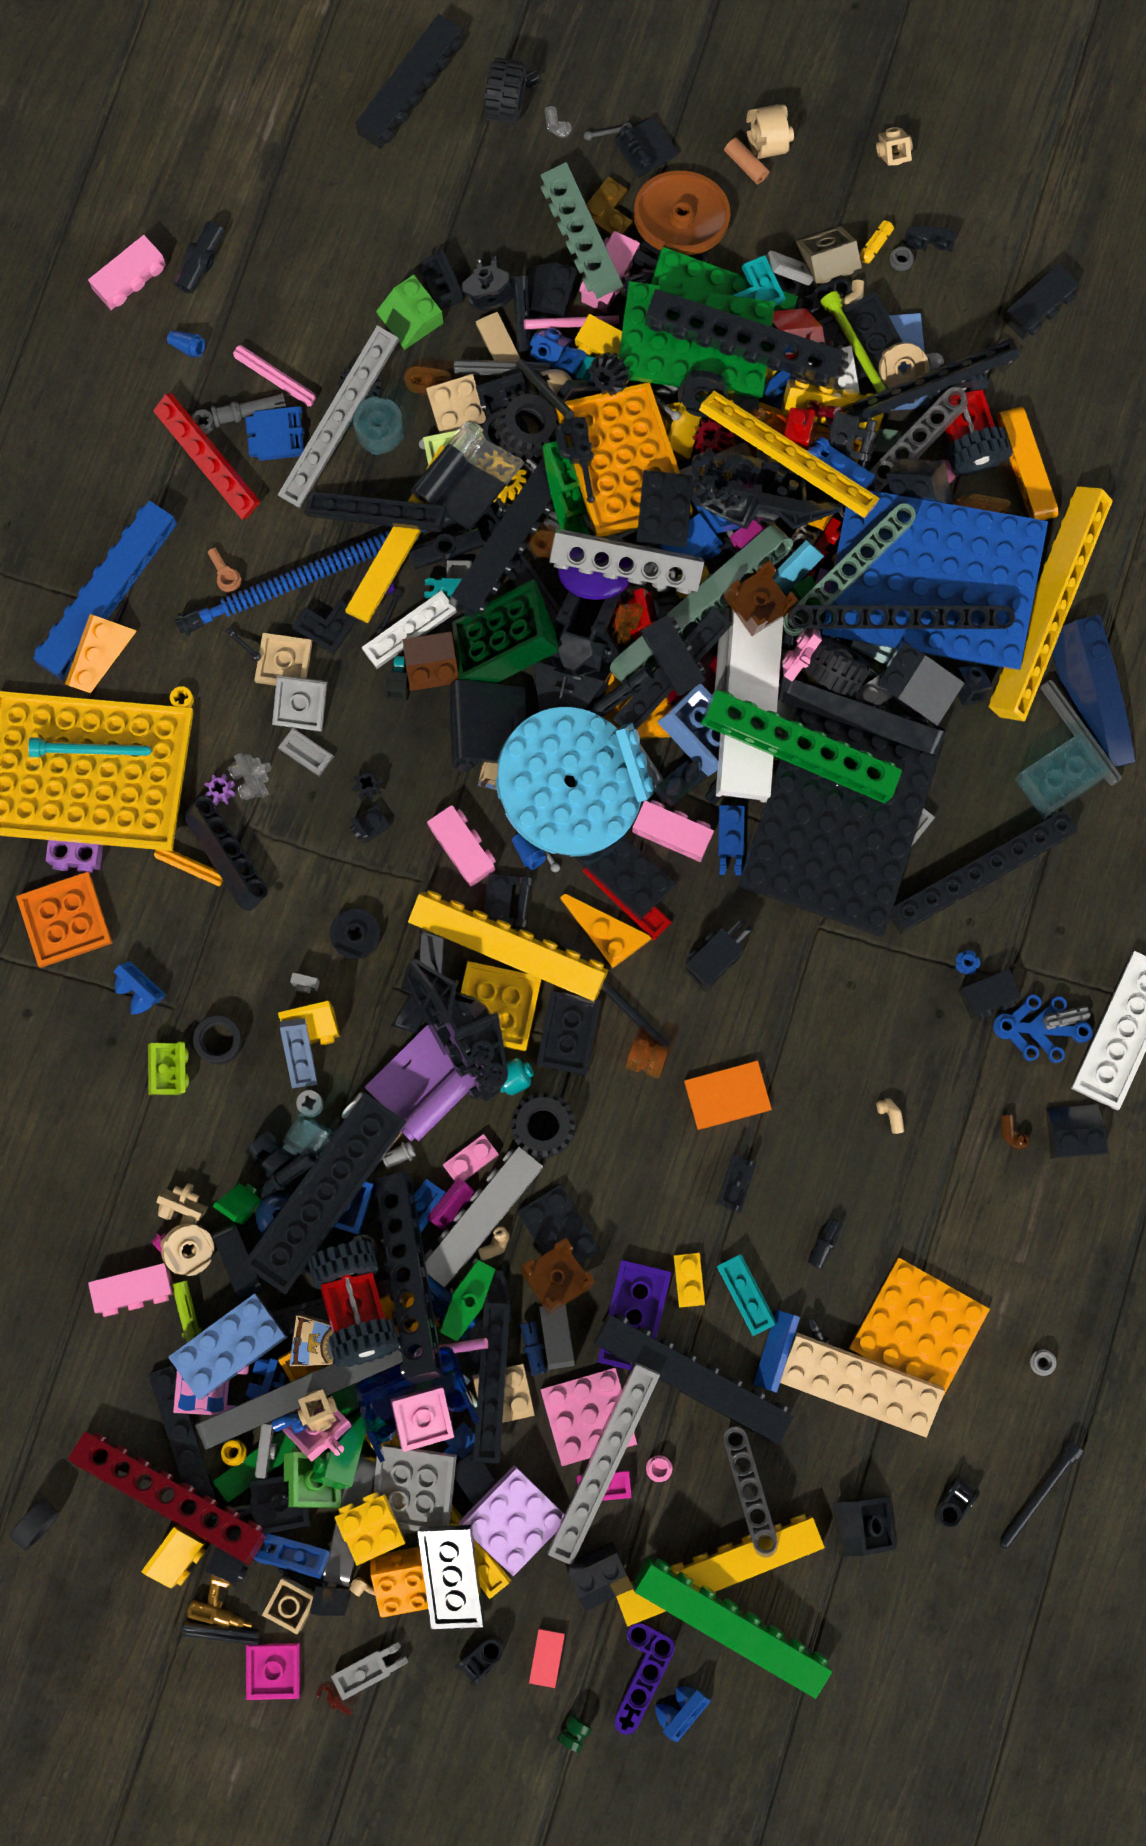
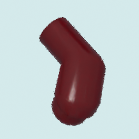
M810 400L805 406L806 409L815 410L817 418H834L836 411L843 412L841 407L818 403L816 400Z

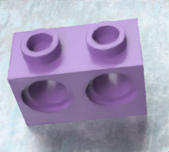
M48 840L45 861L53 865L52 869L67 871L68 867L77 868L78 872L92 873L93 869L100 870L103 845ZM61 847L68 848L67 854L64 857H57V851ZM87 849H92V856L87 860H82V853Z

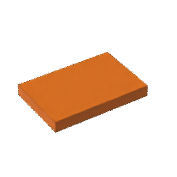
M758 1061L684 1081L697 1130L772 1110Z

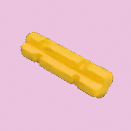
M882 221L878 226L879 231L876 230L865 247L861 250L859 257L863 263H871L875 257L874 253L877 254L887 240L886 236L889 237L893 232L894 227L891 222Z

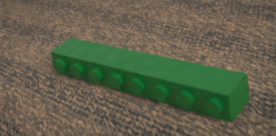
M648 1557L632 1583L636 1594L815 1699L818 1697L833 1672L828 1664L829 1660L824 1655L816 1651L814 1654L805 1650L806 1646L795 1638H792L791 1641L783 1637L784 1633L775 1626L770 1625L769 1628L760 1623L761 1619L753 1613L747 1612V1614H744L738 1610L739 1607L731 1600L725 1598L722 1601L715 1596L716 1593L709 1587L702 1585L700 1588L692 1583L694 1580L683 1572L677 1574L670 1570L671 1566L659 1558L655 1561Z

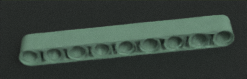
M776 525L767 527L699 586L698 592L693 591L666 615L669 618L674 617L681 629L678 631L681 639L684 640L713 607L721 612L729 605L724 598L729 585L737 580L742 583L755 575L759 567L768 561L774 566L790 552L793 540ZM641 636L614 659L610 665V671L622 683L624 678L627 676L631 677L643 666L646 665L653 671L658 666V663Z

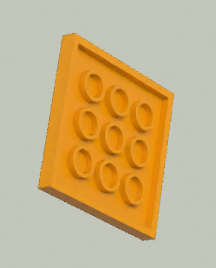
M897 1258L849 1349L869 1360L945 1387V1395L990 1309L908 1262Z

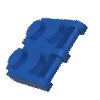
M302 407L253 411L254 416L246 417L247 435L256 436L247 438L250 457H258L259 461L301 456L305 449L303 444L305 430L301 425L300 415L303 413ZM294 415H296L297 428H295ZM296 436H298L299 448H297Z

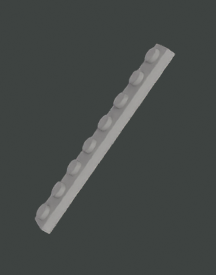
M378 325L376 326L278 493L279 497L299 509L301 508L397 345L398 337Z
M635 1362L549 1547V1556L569 1565L573 1564L660 1377L659 1372Z

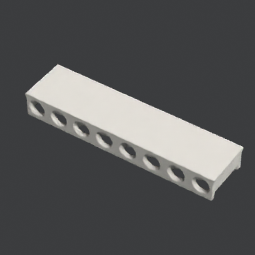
M731 608L730 622L733 625L729 628L725 691L732 693L739 700L755 703L762 710L777 713L784 617L751 636ZM728 711V715L731 718L737 719V715L733 711ZM751 721L754 728L760 729L758 722ZM721 733L716 796L721 797L725 795L766 802L771 796L773 755Z

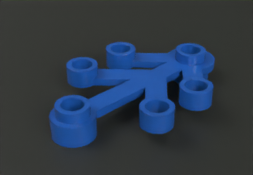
M1030 995L1026 998L1025 1004L1012 1015L1002 1014L993 1023L995 1034L1001 1039H1010L1022 1052L1023 1058L1026 1061L1037 1059L1039 1050L1036 1046L1028 1045L1019 1033L1030 1034L1048 1054V1059L1052 1063L1061 1062L1065 1057V1053L1061 1048L1055 1047L1045 1035L1069 1036L1077 1043H1085L1091 1039L1093 1034L1092 1027L1086 1022H1079L1074 1026H1056L1053 1029L1045 1028L1042 1022L1045 1015L1056 1014L1066 1009L1067 1002L1062 997L1054 998L1050 1002V1006L1032 1022H1019L1030 1011H1035L1041 1006V999L1037 995ZM1030 999H1035L1037 1001L1036 1007H1031L1029 1005ZM1058 1000L1062 1003L1061 1009L1055 1008V1001ZM1003 1022H1008L1011 1025L1009 1031L1002 1028ZM1080 1027L1086 1029V1036H1081L1079 1034ZM1028 1049L1034 1050V1058L1027 1056L1026 1052ZM1053 1051L1060 1053L1059 1060L1052 1057Z

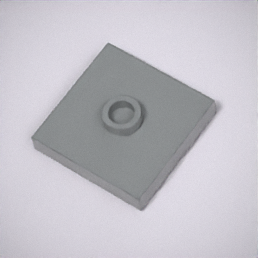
M278 674L272 725L322 731L328 681Z

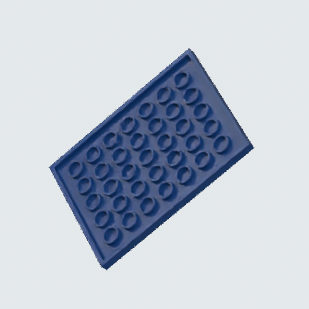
M870 490L868 491L880 499L865 518L846 506L835 566L898 505L909 504L914 508L916 516L912 526L831 605L1007 606L1014 611L1015 621L1011 627L1006 629H823L822 636L895 649L898 648L900 643L905 642L923 654L1013 670L1021 669L1048 521ZM902 511L896 515L898 521L902 523L910 520V515L907 512ZM882 529L878 532L882 540L887 541L892 538V533L888 529ZM863 547L860 550V554L864 558H871L874 555V551L870 547ZM847 564L842 567V572L846 576H852L856 573V569L853 565ZM834 582L831 583L830 594H834L838 590ZM827 610L824 624H828L831 621V614ZM852 610L847 611L845 614V620L848 624L852 625L856 621V614ZM874 610L870 615V620L873 624L877 625L881 621V614L877 610ZM902 610L896 613L895 619L897 623L902 625L906 621V614ZM927 610L921 614L922 623L927 625L931 621V614ZM950 610L946 614V621L951 625L954 624L956 614ZM976 610L971 614V621L975 625L981 621V614ZM999 611L996 615V620L1000 625L1006 621V614L1003 611Z

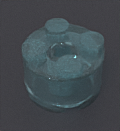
M378 397L368 398L358 405L353 425L360 445L374 455L394 450L404 438V425L398 406L392 400Z
M298 1113L283 1139L285 1143L283 1148L294 1155H301L307 1149H313L320 1156L336 1132L313 1119L309 1122L304 1119L305 1115Z

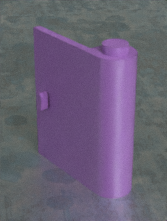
M427 1025L365 1088L383 1106L407 1122L401 1132L412 1142L414 1139L420 1141L469 1092V1089L475 1086L474 1080L476 1077L466 1075L461 1078L458 1075L447 1054L444 1055Z

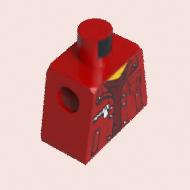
M792 407L788 416L784 436L794 443L802 445V448L806 451L809 447L813 446L816 439L819 421L815 410Z

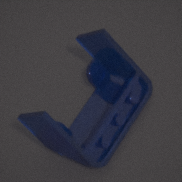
M447 1346L439 1348L444 1377L413 1384L402 1376L400 1364L365 1378L356 1385L355 1391L365 1432L380 1463L385 1461L381 1444L392 1440L398 1433L390 1399L442 1385L448 1409L453 1412H459L468 1408L474 1424L479 1422L472 1396L452 1348Z

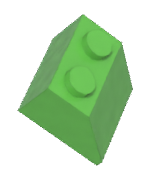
M415 275L394 287L376 311L389 331L399 338L398 343L404 350L443 324L442 311Z

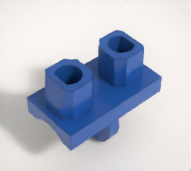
M257 1359L255 1361L253 1373L263 1375L265 1379L263 1386L249 1383L246 1397L253 1399L273 1390L274 1387L278 1388L285 1385L286 1373L280 1372L278 1382L276 1381L280 1368L278 1359Z

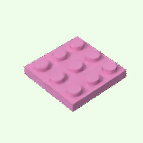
M616 1368L541 1389L562 1466L592 1457L622 1392ZM634 1433L627 1447L637 1445Z

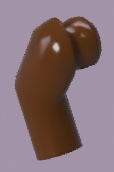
M1014 1115L1001 1116L1002 1138L1014 1149L1021 1150L1029 1145V1138L1026 1134L1022 1135L1015 1129Z

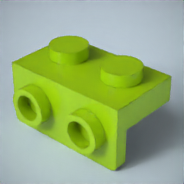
M185 1042L148 1044V1095H180L185 1093V1089L189 1085V1077L185 1073V1063L188 1062V1049L185 1048Z

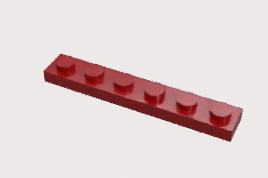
M165 394L153 412L241 519H247L259 505L260 500L173 394Z

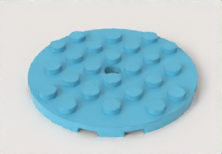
M558 707L547 709L532 715L522 722L509 735L500 751L497 761L496 788L498 798L501 799L506 811L505 815L520 835L544 851L573 857L590 855L591 853L603 850L619 840L628 831L639 812L641 802L637 801L617 738V728L603 717L579 708ZM565 776H574L575 787L571 788L565 784Z

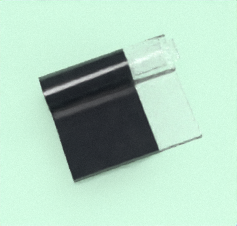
M465 422L411 489L412 494L422 503L445 506L447 508L446 517L468 530L473 528L524 464L520 458L487 441L482 434L483 429L475 422Z

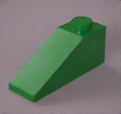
M249 1183L245 1187L238 1184L216 1201L213 1207L232 1221L245 1225L262 1199L258 1197L257 1189Z
M365 1409L354 1412L348 1419L352 1427L337 1439L344 1447L342 1453L336 1447L340 1455L336 1456L330 1448H327L319 1455L313 1465V1481L339 1490L352 1487L371 1413L370 1410Z

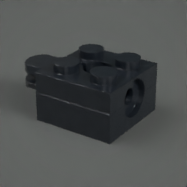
M743 918L728 932L723 928L718 933L714 930L704 940V947L700 951L695 948L686 957L684 971L705 992L742 957L744 949L739 944L753 931V928L749 925L735 939L732 937L746 923Z

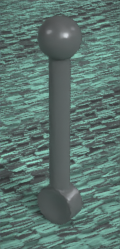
M630 123L623 124V127L628 126V128H632ZM622 127L597 132L586 131L583 137L589 141L592 137L618 133Z

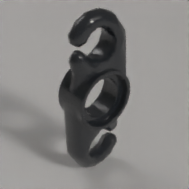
M836 278L826 284L819 285L812 294L805 295L804 297L805 301H809L812 304L808 311L814 315L825 310L817 298L820 292H827L829 294L836 291L837 285L843 284L846 287L845 295H848L852 291V285L845 278ZM838 293L841 298L844 297L843 293ZM803 299L797 300L796 309H802Z

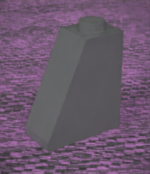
M566 1304L550 1315L541 1306L540 1314L548 1369L575 1366Z

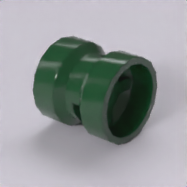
M569 1715L565 1730L560 1731L556 1739L565 1747L579 1753L583 1747L582 1741L585 1737L589 1736L592 1727L581 1719Z

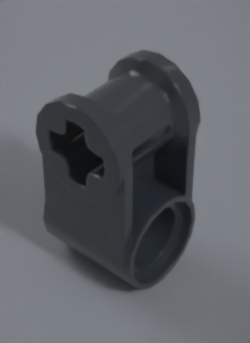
M959 1475L956 1476L934 1511L935 1520L944 1527L957 1526L977 1500L980 1491L978 1489L973 1490L962 1482V1478ZM949 1507L953 1510L954 1517L947 1523L943 1520L942 1512L945 1508Z
M494 1635L488 1636L455 1666L457 1670L461 1669L471 1680L470 1684L473 1687L501 1659L505 1649L502 1639ZM487 1644H495L499 1648V1653L496 1656L488 1655L485 1651Z

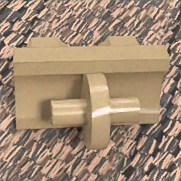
M187 1183L184 1189L175 1186L173 1191L166 1189L162 1195L158 1196L156 1202L160 1204L158 1216L164 1219L171 1220L175 1211L182 1213L183 1217L180 1224L188 1222L197 1224L206 1214L208 1206L197 1202L199 1195L192 1193L193 1185Z

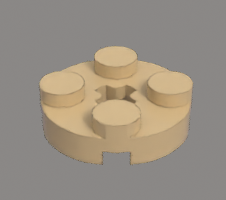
M899 342L885 349L879 362L880 377L889 388L929 372V362L926 354L917 345L910 342ZM903 361L906 364H910V368H907L904 374L898 370V366Z
M188 1222L171 1229L161 1241L162 1259L166 1266L176 1274L196 1275L206 1269L211 1262L210 1257L212 1250L214 1251L213 1239L204 1228L195 1223ZM186 1244L194 1245L191 1248L192 1253L190 1255L182 1254L183 1247Z

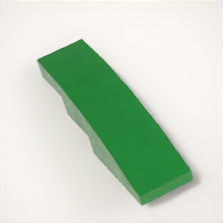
M556 441L544 444L543 452L546 473L560 529L590 535L583 517L587 510L578 489L580 486L574 464H570L569 459H565L559 454Z

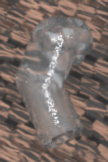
M555 107L545 108L548 131L560 138L569 136L572 130L571 124L558 120Z

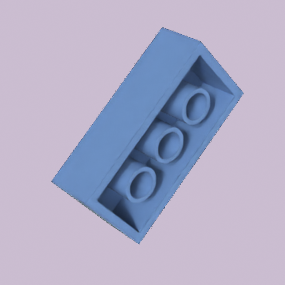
M253 1294L171 1354L169 1359L197 1399L203 1400L288 1336L259 1295Z

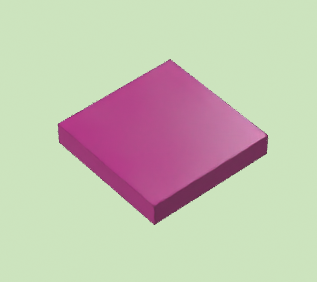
M300 1643L247 1644L246 1700L299 1699Z

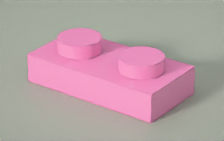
M483 1134L444 1163L443 1166L454 1181L458 1178L466 1181L499 1156V1154Z

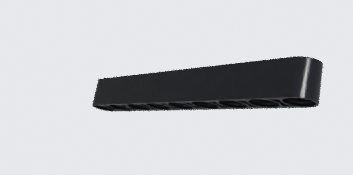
M801 605L790 609L787 620L790 626L797 629H1006L1013 625L1015 613L1007 606ZM798 610H802L806 614V620L803 624L796 623L794 615ZM823 610H827L831 614V621L828 624H823L820 621L819 616ZM849 610L856 614V621L852 625L848 624L845 620V614ZM874 610L881 614V621L877 625L873 624L870 620V615ZM899 610L906 614V621L902 625L897 623L895 619L896 613ZM925 610L931 614V621L927 625L922 623L920 618ZM950 610L956 614V621L952 625L946 621V614ZM975 610L981 614V621L977 625L971 621V614ZM999 611H1003L1006 614V621L1002 625L996 620V615Z

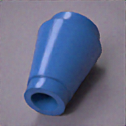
M171 330L168 334V344L189 357H200L205 349V340L199 334Z
M519 833L512 838L511 841L525 867L533 870L546 860L545 851L527 841Z

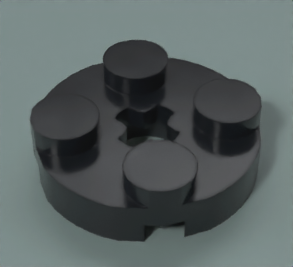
M690 370L679 385L678 400L680 404L682 402L686 407L688 413L698 417H709L699 410L700 406L713 391L727 399L728 388L725 384L726 380L722 375L709 371ZM699 391H705L708 394L705 397H701Z
M359 908L349 909L337 915L331 924L330 939L332 945L345 958L354 960L365 959L379 945L381 938L380 926L373 915L366 910ZM357 927L360 928L359 932L362 936L354 941L351 940L352 936L348 933L350 930L354 931Z

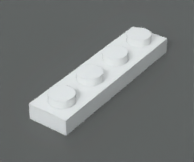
M440 591L364 645L362 650L376 669H378L404 650L402 639L426 635L457 613L456 608L449 604V599L443 591Z

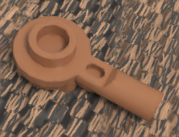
M216 548L210 549L208 555L218 570V587L228 593L236 591L241 585L242 579L240 574L226 566Z

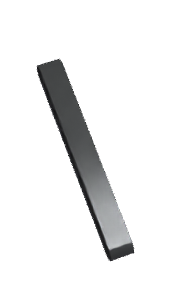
M419 1348L415 1351L414 1357L421 1353ZM397 1350L391 1355H385L382 1359H375L373 1362H366L362 1365L356 1364L352 1367H337L335 1363L327 1365L196 1424L195 1427L206 1450L301 1408L298 1400L309 1392L323 1389L326 1395H330L403 1362L402 1354Z

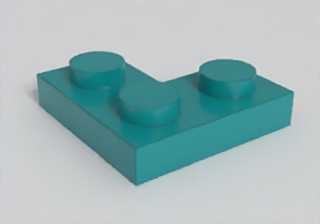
M765 255L743 264L741 268L751 288L732 296L774 301L775 306L786 300Z

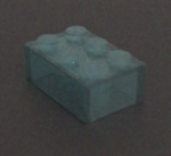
M1080 732L1020 772L1015 780L1041 817L1046 819L1103 781L1111 772L1084 734Z

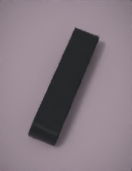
M205 796L197 797L185 811L184 819L238 905L244 910H253L267 896V886L213 801Z

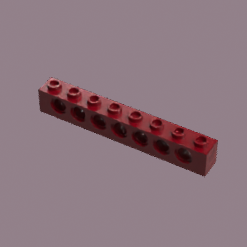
M87 1432L83 1433L68 1457L72 1464L250 1566L266 1539V1536L261 1532L262 1527L251 1520L247 1524L238 1519L240 1514L228 1507L223 1511L216 1507L218 1503L216 1500L205 1494L203 1498L195 1495L196 1489L185 1482H182L181 1485L172 1481L173 1476L160 1469L158 1473L150 1469L152 1464L138 1456L136 1460L128 1456L130 1452L122 1446L116 1444L114 1448L106 1444L108 1439L97 1432H94L93 1435ZM107 1452V1460L104 1463L97 1464L98 1455ZM123 1465H129V1472L125 1476H119V1469ZM151 1477V1485L146 1489H141V1481L144 1478ZM167 1490H174L173 1498L170 1501L164 1502L162 1500L163 1494ZM196 1503V1509L192 1514L187 1515L184 1513L187 1504ZM212 1515H217L219 1517L218 1523L214 1527H207L208 1518ZM234 1528H240V1537L236 1540H229L230 1531Z

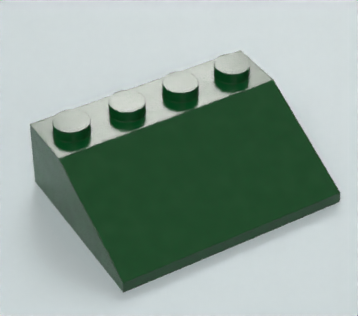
M534 579L491 601L482 615L477 613L474 619L465 615L452 622L459 680L496 684L559 651L555 629Z

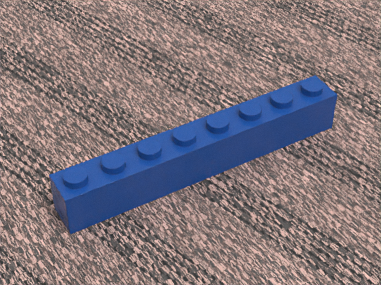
M148 501L146 506L143 505L139 508L132 525L126 526L120 541L109 549L106 560L95 568L92 579L88 584H84L78 592V598L74 603L66 607L64 617L59 624L56 623L52 626L49 632L50 636L45 643H41L36 648L33 659L39 666L63 681L70 671L89 615L92 614L106 620L110 617L176 527L177 523L171 514L151 501Z

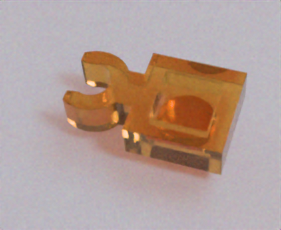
M638 603L619 605L612 625L616 630L611 635L617 646H619L620 642L628 645L631 639V630H636L644 609Z

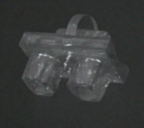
M242 753L234 756L236 761L227 769L233 779L244 777L246 781L245 784L238 787L240 797L248 800L254 797L264 798L269 795L264 783L269 781L267 772L272 769L270 763L262 764L259 757L253 759L251 755H243Z

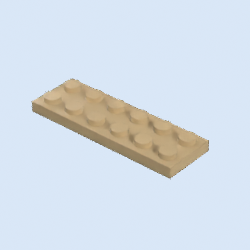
M797 1333L780 1383L926 1438L945 1392V1387Z

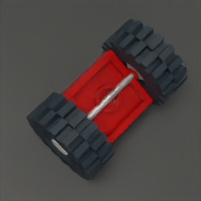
M986 373L982 375L977 374L966 379L961 384H953L943 388L936 394L927 395L932 406L951 387H960L966 394L968 401L966 409L945 430L949 441L946 453L953 474L956 476H964L965 474L970 476L973 473L977 474L983 470H990L991 467H997L1001 462L1007 461V458H1010L1011 454H1013L1005 429L1002 427L997 428L994 425L983 392L989 384ZM960 395L952 396L949 404L953 406L959 405L962 402V397ZM940 413V416H941V419H942V422H943L945 416Z
M354 1241L345 1245L343 1243L337 1247L327 1248L328 1250H322L318 1254L311 1256L308 1264L314 1287L322 1291L333 1333L328 1340L335 1365L337 1367L362 1365L366 1362H373L375 1359H382L385 1355H391L397 1351L400 1346L394 1324L390 1319L385 1320L373 1274L377 1273L378 1266L372 1244L368 1241H358L357 1243Z

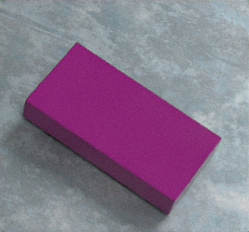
M458 1178L430 1212L427 1219L444 1232L452 1224L459 1212L468 1204L476 1191L462 1179Z

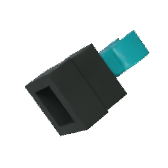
M395 656L393 672L386 671L383 686L385 699L407 701L408 675L404 673L406 662H404L405 657Z

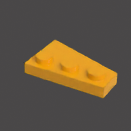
M90 614L65 684L91 693L136 633V630Z

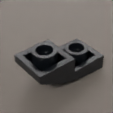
M932 226L908 227L903 242L916 250L926 251L930 243L939 250L951 252L958 233Z

